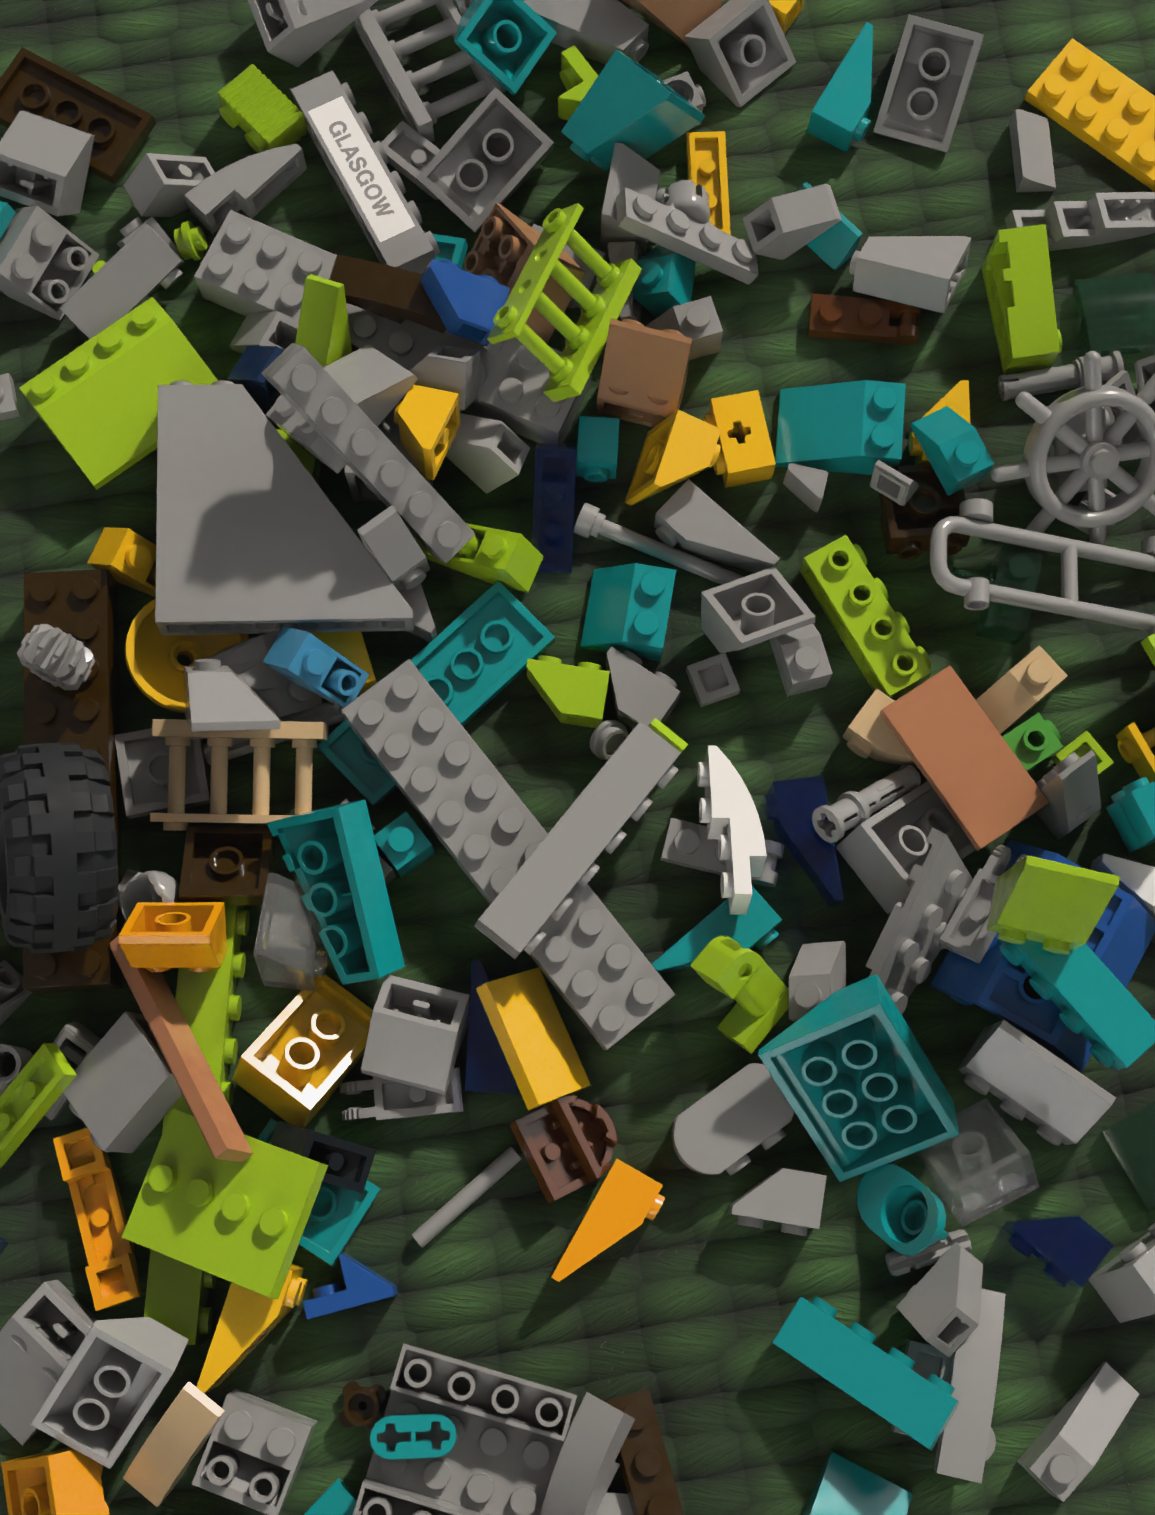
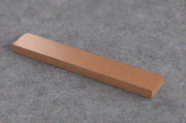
M117 936L109 943L110 948L213 1157L239 1163L244 1162L253 1152L162 972L155 973L149 972L145 968H131L119 945V937Z

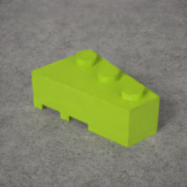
M1046 224L998 230L981 269L1003 374H1015L1050 368L1058 354L1062 351V336L1060 330L1057 329Z

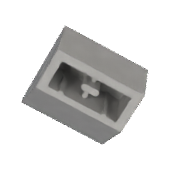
M19 111L0 141V196L27 206L37 205L45 212L55 216L80 213L95 135L26 111Z
M39 206L16 208V214L0 239V291L22 304L56 320H61L64 313L60 310V307L80 289L98 259L99 254Z
M389 974L386 975L372 1012L361 1073L445 1095L470 1020V995Z
M234 1389L226 1395L222 1405V1409L225 1411L211 1433L192 1485L267 1515H279L302 1465L318 1421L241 1390Z

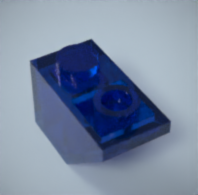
M1067 1215L1006 1221L1002 1226V1229L1011 1235L1008 1243L1027 1258H1030L1032 1254L1035 1255L1046 1265L1043 1272L1064 1288L1067 1284L1083 1287L1114 1246L1079 1216Z

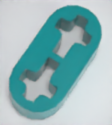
M444 1413L391 1414L382 1417L375 1423L371 1430L370 1442L374 1452L384 1459L437 1458L445 1456L452 1450L456 1443L458 1432L452 1418ZM433 1422H440L441 1429L449 1431L450 1437L443 1439L440 1448H434L432 1440L417 1439V1432L429 1431L432 1428ZM390 1423L395 1424L396 1432H411V1440L398 1441L394 1450L388 1449L387 1442L379 1441V1433L385 1432L387 1424Z

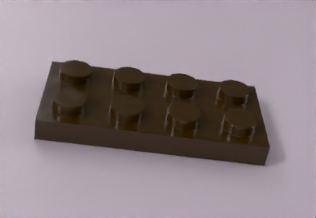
M23 47L0 78L1 125L9 128L19 111H26L95 135L88 171L113 184H116L156 125L153 115Z

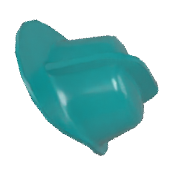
M885 1164L868 1171L861 1179L857 1190V1207L861 1219L869 1229L884 1240L892 1249L902 1255H915L938 1240L947 1239L949 1234L944 1230L947 1215L943 1203L936 1194L931 1192L928 1187L907 1170L895 1164Z

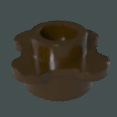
M356 1381L348 1382L343 1387L342 1394L345 1397L343 1411L339 1414L341 1424L347 1428L356 1425L366 1426L369 1430H372L375 1423L383 1417L380 1412L382 1401L387 1396L385 1388L380 1384H374L372 1387L360 1386ZM361 1401H364L367 1404V1408L365 1410H361L359 1408V1403Z

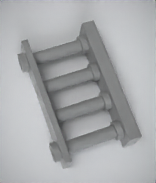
M404 0L380 12L377 9L371 11L368 8L353 21V26L408 125L431 143L435 141L433 125L437 123V118L488 96L494 87L501 93L506 91L498 81L461 48L460 52L414 73L411 70L405 72L401 65V62H403L402 57L450 35L455 39L462 17L455 7L453 0ZM433 5L437 7L444 20L398 42H395L393 39L388 41L383 33L386 31L385 27ZM468 65L479 81L431 104L428 101L422 103L417 94L420 92V87Z

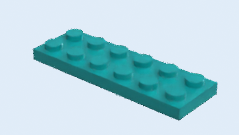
M498 580L410 661L460 724L464 726L526 669L528 658L536 660L538 656L544 653L555 642V636ZM345 720L328 735V741H321L317 745L318 750L374 808L397 788Z

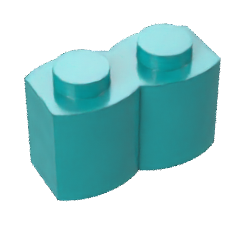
M1143 777L1124 786L1123 790L1112 795L1111 799L1114 803L1106 808L1129 853L1155 842V781L1149 783L1147 777Z

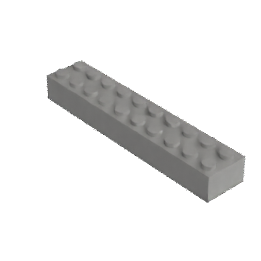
M230 210L194 277L202 298L241 315L247 316L250 312L278 311L299 321L306 277L312 274L329 280L337 255ZM346 303L352 352L369 344L405 369L410 370L440 344L480 350L478 398L463 411L474 416L502 421L514 433L557 452L559 451L591 385V374L581 395L553 402L543 393L550 378V370L516 337L496 344L489 343L486 347L448 333L447 330L444 333H440L407 319L400 324ZM550 347L554 352L561 356V351Z
M408 659L341 710L344 720L482 896L491 904L548 833L410 659ZM576 883L567 894L573 902L558 921L550 916L542 925L540 930L546 936L530 954V957L603 1050H608L675 996V994L590 886L587 884L583 888L579 883Z

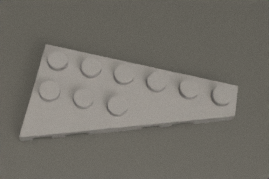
M933 827L925 841L932 844V847L923 866L915 863L908 876L912 880L910 893L905 902L900 901L894 905L866 964V967L872 969L870 976L875 974L879 976L901 1015L907 1007L909 996L918 984L925 981L930 973L932 962L941 949H945L939 943V938L973 880L947 834Z

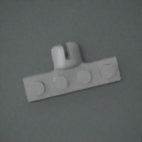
M692 180L675 182L668 188L669 194L664 193L662 195V204L645 194H639L626 187L616 197L618 227L748 285L759 275L757 254H754L751 244L744 239H738L711 224L709 220V195L702 185H697L695 189V183Z

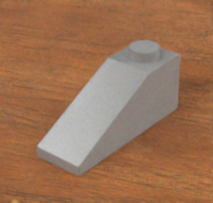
M689 479L655 514V533L664 544L672 548L676 546L681 551L690 555L754 573L773 566L777 569L780 558Z
M1103 1361L1017 1462L1049 1494L1064 1502L1094 1468L1139 1396V1393L1107 1362Z

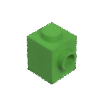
M1037 713L1002 736L1027 772H1030L1054 756L1064 747L1059 741L1061 736L1058 729L1051 721L1044 720L1040 713Z

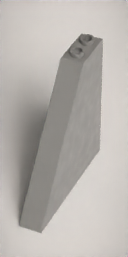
M220 380L213 382L211 385H194L187 381H175L170 383V385H158L155 623L161 635L279 633L283 626L309 633L414 631L412 608L242 384Z

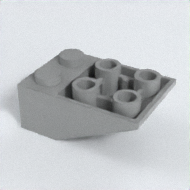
M248 0L267 52L299 67L378 0Z
M59 1280L44 1282L14 1313L0 1331V1424L22 1446L39 1430L30 1425L33 1418L95 1320H98Z

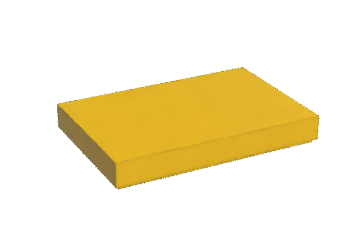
M539 967L486 982L476 988L528 1110L578 1092L591 1085Z

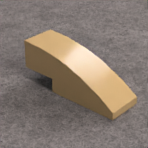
M188 1381L139 1450L123 1479L158 1507L180 1481L190 1462L203 1448L225 1410Z

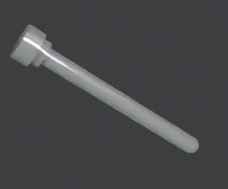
M586 502L580 511L573 533L585 538H589L590 535L598 538L599 535H602L720 585L744 577L606 520V515L600 513V508Z

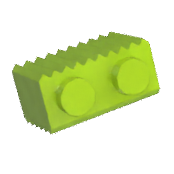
M251 64L217 92L221 103V108H219L221 116L232 128L239 125L246 132L244 136L247 142L257 153L277 147L293 145L302 136H306L308 132L302 111L280 89H277L275 84H272L270 79H267L265 74H262L254 64Z

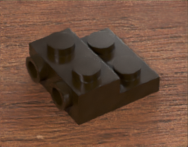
M930 463L891 467L918 483L919 486L905 506H901L879 493L882 508L880 523L886 554H897L898 558L902 560H910L920 556L922 551L930 550L932 529L938 521L949 516H959V505L966 500L964 489L948 496ZM958 533L949 534L947 538V556L957 554L962 550V547H967L970 536Z
M212 824L187 826L178 895L180 902H225V905H268L276 847L275 839L269 827L259 825L217 826Z

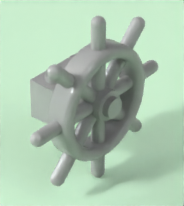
M1089 351L1083 359L1084 387L1062 395L1049 406H1044L1028 392H1020L1016 396V405L1035 420L1026 440L1023 461L995 466L992 468L990 476L995 482L1025 478L1031 495L1042 507L1041 511L1025 530L1044 533L1056 518L1072 526L1089 528L1090 543L1107 546L1106 526L1120 522L1135 513L1142 506L1155 516V412L1149 406L1155 399V373L1135 396L1124 389L1102 385L1101 356L1096 351ZM1103 406L1123 409V412L1112 425L1110 416ZM1136 422L1141 432L1142 441L1117 445ZM1141 458L1139 468L1134 477L1119 466L1121 461ZM1108 478L1123 491L1105 502V488L1108 487ZM1088 491V506L1068 504L1077 492Z

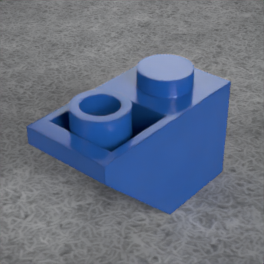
M431 259L421 275L420 283L448 333L487 347L490 343L487 338L495 324L493 318L497 311L505 305L510 288L499 284L491 276L475 275L464 271L452 261Z

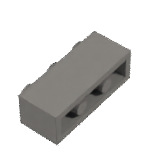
M146 224L63 304L60 310L91 339L151 298L150 295L160 285L165 290L168 289L183 274L178 268L184 262Z

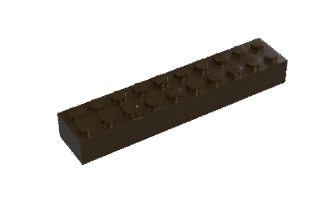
M108 569L24 573V637L27 632H31L35 625L48 624L53 628L58 627L63 632L71 634L76 640L83 642V645L93 653L95 663L86 682H82L78 690H64L59 686L54 687L51 683L31 673L30 669L24 666L23 745L77 743L80 748L93 749L103 757L105 768L108 771L111 797L113 799L117 837L118 879L120 884V770L114 735L120 734L118 583ZM119 903L116 914L117 923L113 933L107 939L95 941L91 948L53 953H30L28 948L23 947V989L35 994L122 989V971L109 944L121 932V910Z

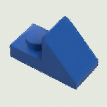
M340 1253L339 1259L346 1289L340 1291L338 1282L312 1289L314 1298L303 1301L306 1318L311 1319L397 1295L398 1291L396 1285L346 1253Z

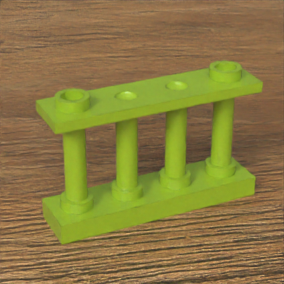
M579 203L564 209L556 208L544 219L542 224L544 229L505 305L495 314L493 318L495 324L487 338L491 344H496L516 337L550 370V378L543 393L553 402L581 395L607 342L611 318L618 319L642 270L632 258L615 264H608L574 229L584 209ZM565 245L597 275V284L592 293L558 260ZM549 276L581 306L582 314L576 325L542 292ZM533 308L566 338V346L561 356L554 352L525 324Z

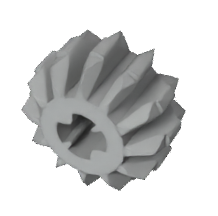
M48 624L35 625L30 633L27 632L20 643L22 646L17 652L21 664L30 669L31 673L51 683L54 687L59 686L64 690H78L82 682H86L95 663L93 653L83 645V642L76 640L71 634L63 632L58 627L53 628Z

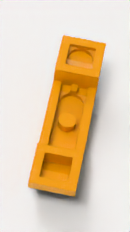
M88 1128L54 1138L53 1142L62 1178L69 1185L89 1265L85 1267L95 1311L98 1312L141 1297L133 1243L122 1238L128 1221L108 1153L93 1143L91 1132Z

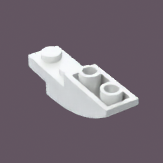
M708 745L705 762H698L697 786L705 788V798H700L699 821L700 823H707L708 839H718L719 860H726L727 872L721 873L720 890L721 897L728 898L729 914L747 915L752 897L751 877H761L767 857L764 834L758 812L741 776L717 746Z

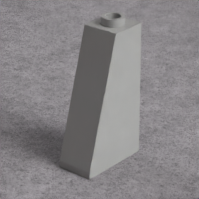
M523 0L557 32L551 41L552 43L566 49L575 45L583 56L606 65L617 49L635 62H639L648 50L649 24L618 0Z

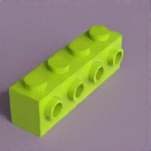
M844 535L804 557L799 571L872 690L875 691L877 688L891 699L896 700L930 677L932 674L930 670L932 666L926 651L921 646L916 647L910 638V628L904 616L900 612L895 613L887 601L889 596L883 582L877 577L873 578L867 569V558L861 547L856 543L852 544L848 536Z

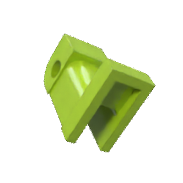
M720 935L706 945L690 966L707 984L737 1002L717 1029L726 1038L752 1054L789 1008V988L759 954L749 948H742L737 941L729 936Z

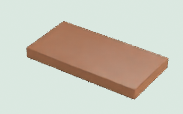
M951 665L880 711V715L977 851L1049 804L1047 798Z

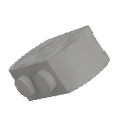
M751 1063L675 1117L671 1132L672 1145L680 1161L689 1169L707 1175L720 1174L726 1170L731 1176L751 1162L747 1155L751 1150L760 1144L767 1150L786 1136L782 1128L791 1122L794 1110L765 1065Z

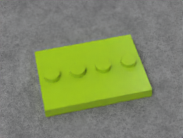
M172 1108L122 1238L268 1298L278 1299L328 1165L245 1134L244 1136L253 1152L250 1157L242 1163L216 1159L213 1157L194 1116Z

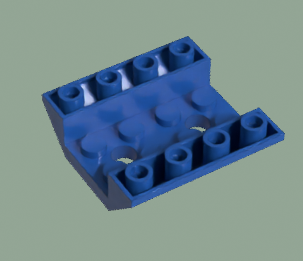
M1009 840L1005 845L1011 849L1012 856L1004 872L1010 869L1018 857L1023 854L1081 867L1058 853ZM1117 888L1086 942L1088 947L1125 988L1155 934V919L1134 896ZM994 937L980 964L948 950L930 983L931 987L966 1007L976 1004L996 1017L1005 1020L1012 1026L1045 1044V1049L1077 1071L1083 1072L1091 1056L1089 1048L1092 1045L1081 1032L1076 1034L1063 1023L1059 1016L1062 1011L1050 998L1048 1000L1044 998L1033 999L1025 993L1023 983L1029 974L1020 964L1015 966L1005 958L999 948L1001 942L996 937Z

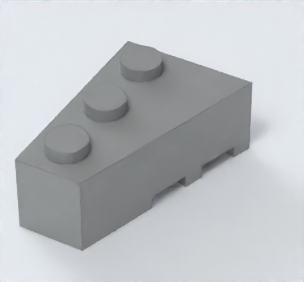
M1155 1223L1148 1228L1149 1232L1126 1247L1119 1255L1087 1278L1119 1323L1155 1314Z

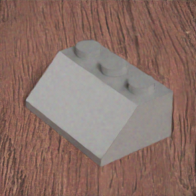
M1005 1020L984 1027L957 1068V1070L966 1075L963 1081L969 1087L983 1095H986L988 1091L1003 1101L1000 1107L1005 1112L1020 1121L1026 1117L1039 1126L1036 1132L1042 1138L1056 1146H1060L1061 1142L1065 1145L1076 1144L1111 1107L1116 1099L1112 1094Z
M151 1317L95 1320L30 1425L111 1469L174 1373L189 1339Z

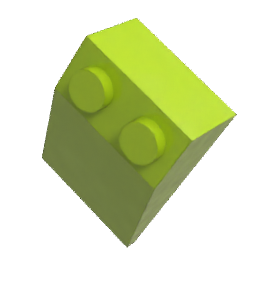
M1027 855L996 878L987 930L998 932V939L1005 942L1025 944L1026 939L1043 943L1042 949L1046 951L1070 954V949L1075 950L1085 945L1119 886L1120 876Z

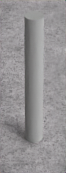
M510 1146L412 1233L413 1238L423 1248L522 1160L521 1157Z

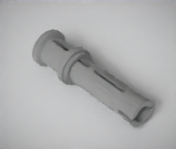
M1118 350L1111 351L1108 356L1101 357L1102 385L1106 384L1118 372L1124 370L1123 359ZM1084 356L1077 357L1076 360L1072 361V364L1000 375L998 377V388L1001 400L1015 399L1020 392L1038 395L1084 387Z
M905 764L859 792H844L834 804L830 806L822 805L813 811L812 822L815 831L823 840L830 843L837 842L844 836L845 831L850 828H857L861 823L869 819L872 813L920 786L921 777L919 772L912 765L907 766Z

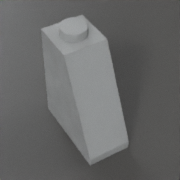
M966 236L868 237L861 251L855 250L851 259L849 273L854 275L852 291L944 313L966 272L972 238Z

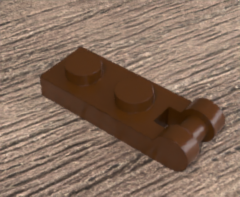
M812 293L809 308L808 337L914 345L919 342L920 328L916 326V319L921 316V308L891 300ZM889 318L901 319L900 326H889Z

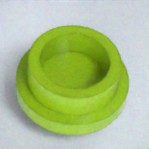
M191 221L182 222L181 227L174 230V239L180 255L184 260L193 258V260L198 261L203 259V250L208 247L203 230L200 226L195 227Z

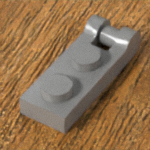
M675 818L670 819L661 861L717 875L727 872L726 860H719L718 839L707 838V826ZM765 840L767 857L761 877H751V883L776 887L778 873L775 872L777 859H782L785 845L776 841Z

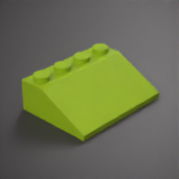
M151 297L29 380L19 389L95 489L98 490L157 449L158 385H170V383L175 381H187L194 385H211L218 380L170 316Z

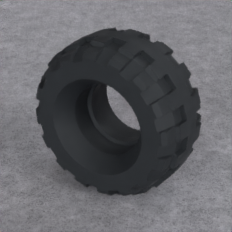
M42 743L18 746L15 752L0 755V911L5 940L12 947L28 948L30 953H53L91 948L95 941L110 937L116 927V914L118 912L117 837L113 799L111 797L108 771L105 768V761L97 751L80 748L77 743Z

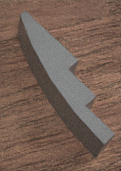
M1155 192L1095 193L1087 201H1054L1046 210H1012L1004 219L1007 229L1046 224L1049 251L1117 242L1155 233Z
M981 1289L979 1325L952 1355L948 1383L955 1388L951 1396L959 1401V1405L939 1437L934 1463V1471L938 1474L982 1484L998 1379L1005 1293Z

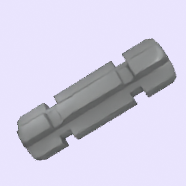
M962 1229L949 1232L947 1239L938 1240L915 1255H902L895 1250L888 1252L885 1255L888 1270L891 1275L900 1276L911 1272L910 1268L914 1267V1269L918 1270L933 1265L955 1242L970 1252L972 1247L968 1234Z

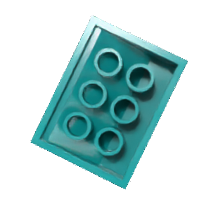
M877 974L837 990L758 1050V1056L839 1182L959 1135L954 1101Z

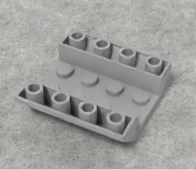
M403 1343L391 1383V1394L384 1416L391 1414L444 1413L451 1417L456 1424L457 1440L450 1452L445 1456L437 1458L390 1460L380 1457L373 1451L353 1515H540L551 1475L568 1432L577 1395ZM433 1422L432 1428L429 1431L417 1432V1439L432 1440L434 1448H440L443 1439L450 1437L449 1431L441 1429L440 1422ZM391 1423L387 1424L385 1432L379 1433V1441L387 1442L388 1449L394 1450L396 1443L400 1440H411V1432H396L395 1424Z

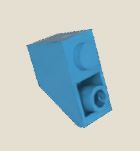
M286 626L282 627L263 660L264 664L291 682L341 708L346 707L357 698L370 675L311 633Z

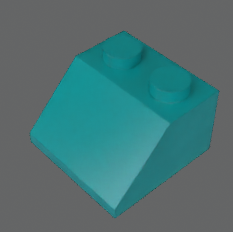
M473 0L460 19L454 42L507 91L514 95L557 32L523 0Z
M638 563L594 569L580 648L607 653L612 646L619 652L622 649H626L641 659L661 662L676 570Z

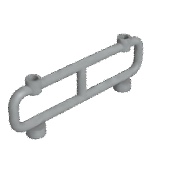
M981 498L968 499L961 502L959 505V516L946 517L938 521L932 529L930 537V567L932 575L937 584L945 591L964 596V608L968 610H984L989 607V601L1146 630L1148 631V636L1155 633V613L1150 615L1078 601L1077 557L1155 572V536L1142 540L1140 553L992 523L993 503ZM958 533L1060 553L1061 597L989 584V580L982 577L968 579L955 577L950 573L947 566L948 535Z

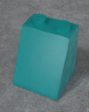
M616 49L561 132L573 141L569 148L587 162L591 160L607 172L611 167L615 142L623 143L642 158L647 159L701 123L706 115L651 71Z

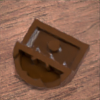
M578 1096L561 1097L509 1124L548 1204L598 1179L612 1165L610 1162L613 1148L617 1145L615 1126L610 1116L600 1105H592L584 1100L577 1099Z

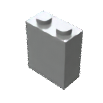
M126 1011L74 1070L77 1076L63 1092L70 1102L69 1108L82 1119L91 1132L93 1143L105 1152L133 1153L183 1095L144 1015Z

